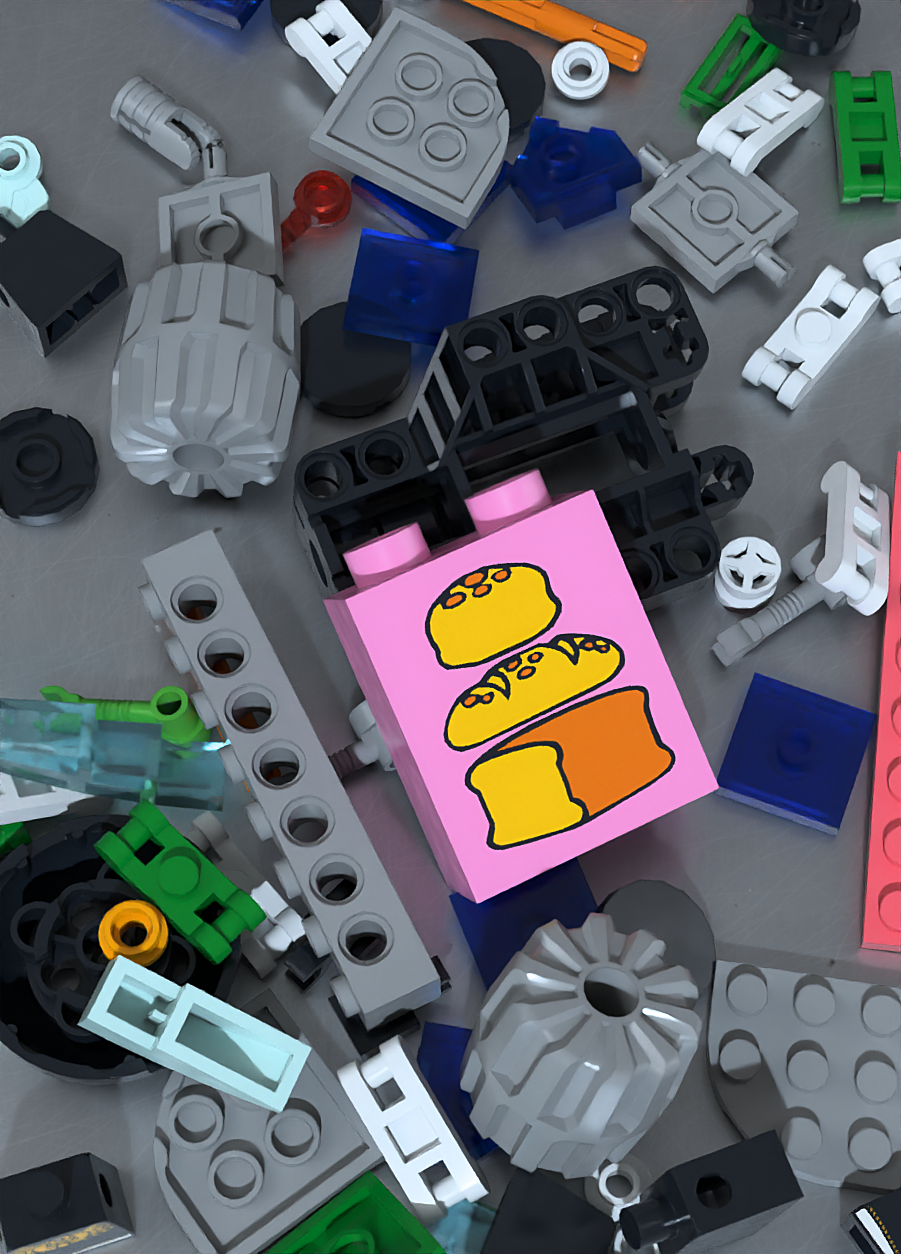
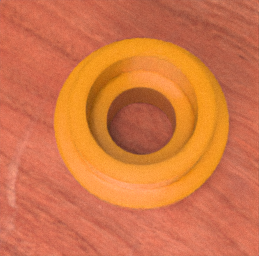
M128 900L115 905L105 914L99 926L98 937L101 949L109 961L121 955L142 967H147L157 961L165 951L169 932L163 914L154 905L142 900ZM132 927H141L146 930L147 936L140 945L127 946L122 942V936L125 931Z

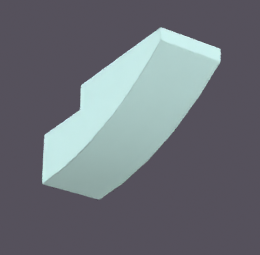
M121 955L116 956L108 963L77 1024L162 1066L277 1113L283 1111L312 1048L188 983L181 987Z

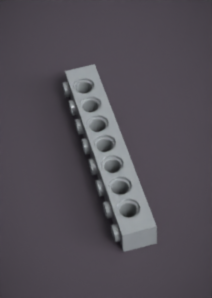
M211 528L141 559L148 582L138 587L144 605L153 622L165 618L173 635L164 640L165 646L178 674L181 676L191 671L199 690L190 694L205 729L208 730L218 726L226 745L217 749L230 781L233 785L245 781L254 801L244 806L258 838L262 842L272 837L282 858L272 864L287 897L292 899L301 895L310 917L302 920L301 924L316 956L320 958L329 953L340 976L330 980V983L346 1017L349 1018L359 1013L367 1032L442 997L440 976L213 529ZM198 606H210L215 609L210 616L201 620H192L186 617L189 611ZM234 658L242 662L237 670L228 674H219L212 671L214 665L223 659ZM252 712H262L270 716L263 726L256 729H246L238 725L245 715ZM286 766L298 771L297 776L291 782L284 785H273L265 780L269 772L278 767ZM316 822L327 828L325 834L314 842H301L293 837L295 830L304 823ZM335 879H346L356 886L352 895L341 901L326 899L320 893L328 882ZM363 937L378 938L386 945L383 953L372 960H359L353 957L349 950L358 939Z

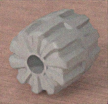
M205 259L204 262L177 264L174 262L157 268L150 281L139 282L129 299L114 359L110 438L116 458L125 462L130 474L141 482L154 485L165 480L169 482V488L173 494L190 498L197 497L203 489H217L225 499L242 496L243 484L251 480L265 486L270 485L279 476L282 462L289 457L300 403V312L292 295L281 292L275 286L274 279L258 270L251 271L230 265L226 261Z
M590 913L581 927L567 929L555 919L536 929L523 949L515 953L489 988L461 1061L460 1087L461 1090L470 1093L474 1106L469 1116L470 1121L482 1139L491 1138L511 1156V1164L530 1173H533L536 1168L562 1172L565 1179L591 1176L605 1159L612 1163L620 1162L661 1117L673 1100L697 1050L702 1032V1020L693 1011L699 994L689 969L680 965H668L662 959L667 948L664 941L648 929H641L631 935H626L616 930L611 915Z

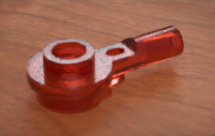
M317 170L307 174L298 184L293 196L295 209L280 224L282 255L311 227L322 229L334 227L348 216L352 206V195L347 183L338 175L327 170Z

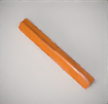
M460 0L565 45L576 41L593 43L605 53L610 64L631 73L639 70L647 55L648 43L644 39L551 0Z

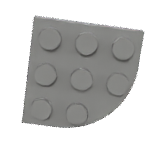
M395 6L310 136L309 151L466 230L501 171L509 137V113L505 109L503 98L496 85L497 77L485 60L473 48L449 32Z
M717 960L713 972L705 1049L710 1083L722 1112L726 1111L735 1127L746 1139L775 1129L795 1176L800 1179L826 1186L882 1195L900 1188L901 988Z
M270 988L260 993L238 1010L312 1047L282 1112L277 1113L245 1101L174 1070L161 1094L162 1101L156 1119L155 1135L153 1138L155 1170L170 1211L199 1254H258L340 1194L368 1170L371 1171L386 1160L344 1088Z

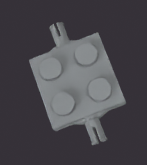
M648 142L645 147L642 146L635 156V162L645 168L657 181L650 192L631 206L630 220L714 294L739 272L753 266L762 271L779 288L792 278L796 268L791 266L772 247L777 240L796 225L799 215L798 210L754 172L745 177L730 167L731 160L718 151L715 154H710L706 150L701 149L694 156L673 162L655 147L654 143Z
M212 147V155L208 148L202 152L204 180L186 191L158 197L161 267L174 262L177 264L204 262L205 259L226 261L227 264L251 271L258 270L274 279L276 287L285 286L277 182L270 172L244 178L227 176V152L222 148Z

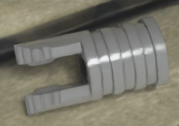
M135 76L120 89L113 101L110 112L112 120L119 125H123L132 134H136L140 140L148 143L151 148L173 163H176L183 170L188 171L198 165V161L201 160L199 155H202L205 149L208 148L213 155L212 147L221 148L224 146L221 134L216 129L212 128L211 125H208L182 104L176 103L175 99L168 94H164L155 85H151L142 76Z

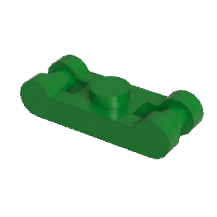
M831 71L829 101L833 109L840 204L859 203L860 198L879 197L881 203H900L901 158L891 72L871 71L870 77H851L850 71ZM854 100H869L870 102H854ZM860 164H878L879 174H861Z
M143 798L128 812L131 819L116 834L108 831L94 844V848L103 860L139 895L159 909L164 918L207 960L218 966L232 952L230 944L245 929L253 932L267 916L250 895L233 884L180 834L150 801ZM151 839L162 851L145 866L134 853ZM216 901L225 911L209 925L199 916Z

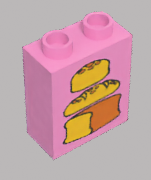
M538 468L504 480L464 499L477 531L437 549L429 550L418 522H414L343 553V557L356 585L323 599L448 888L477 904L719 789L594 490L562 493L550 497Z

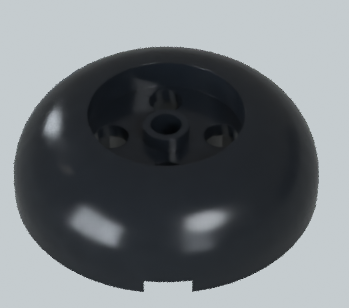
M90 815L60 823L61 828L41 836L26 847L22 843L0 863V1042L30 1067L65 1081L92 1085L120 1084L153 1075L167 1068L77 1025L110 962L108 960L107 964H97L99 956L103 953L98 937L99 926L103 917L112 907L128 900L147 902L103 860L94 848V844L108 831L116 834L131 819L129 815ZM186 838L198 851H200L213 864L211 859L198 846H196L191 840ZM149 839L134 855L146 866L162 850ZM214 901L199 918L211 925L225 910ZM90 907H95L100 911V918L88 922L81 930L72 923V918ZM166 920L169 932L166 949L157 961L144 968L181 987L188 983L228 1004L235 988L240 968L241 934L230 944L232 952L218 966H215ZM132 927L126 930L122 936V942L127 946L140 945L136 939L137 931L140 927ZM64 968L73 969L80 975L79 985L74 991L68 987L54 991L51 983L55 973Z

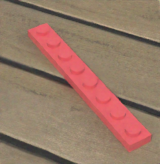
M900 451L897 452L894 472L890 528L889 587L884 612L861 948L901 952Z

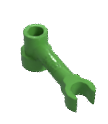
M47 686L40 689V693L49 704H62V707L54 715H35L33 717L42 730L49 734H61L70 728H80L83 724H121L122 726L151 727L153 731L157 732L165 746L171 752L179 755H188L199 751L207 744L212 733V728L205 729L192 699L188 697L182 688L177 686L161 688L153 695L151 701H115L114 699L83 698L78 694L68 693L62 687Z

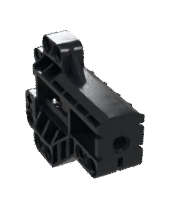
M659 266L645 267L557 299L546 295L531 296L446 326L407 417L318 448L304 455L295 470L292 515L295 528L305 553L307 552L310 565L323 598L325 599L356 585L343 557V553L373 539L374 537L370 529L376 527L380 536L410 523L418 522L428 548L432 551L477 531L464 499L474 494L471 485L612 434L616 435L634 478L594 493L627 571H632L639 575L644 583L645 590L637 592L644 611H650L701 590L716 569L721 557L720 543L711 522L726 517L728 512L740 504L752 484L754 471L752 462L747 455L733 446H714L693 455L690 454L688 448L678 451L674 430L667 418L680 412L687 403L692 392L693 381L699 376L708 359L709 346L688 295L677 275L667 268ZM651 284L665 289L671 301L669 308L664 311L659 309L658 311L652 306L639 304L636 296L638 289ZM589 305L602 306L608 310V312L599 314L596 318L580 323L578 317L580 310ZM678 319L680 322H676L672 330L670 324ZM538 325L545 327L550 332L533 340L528 337L524 329L529 326ZM481 346L487 348L492 353L486 354L484 358L472 361L464 351L470 347ZM690 348L692 353L686 362L681 350ZM536 377L540 379V384H538ZM674 390L671 398L667 399L664 393ZM711 474H714L718 482L705 486ZM727 480H728V481L730 482V484H731V486H730V488H729L728 490L726 489L725 485L722 483V482L727 481ZM432 507L436 508L441 526L448 537V540L441 542L439 530L430 509ZM678 549L691 550L701 560L702 569L696 571L683 569L674 560L673 551Z

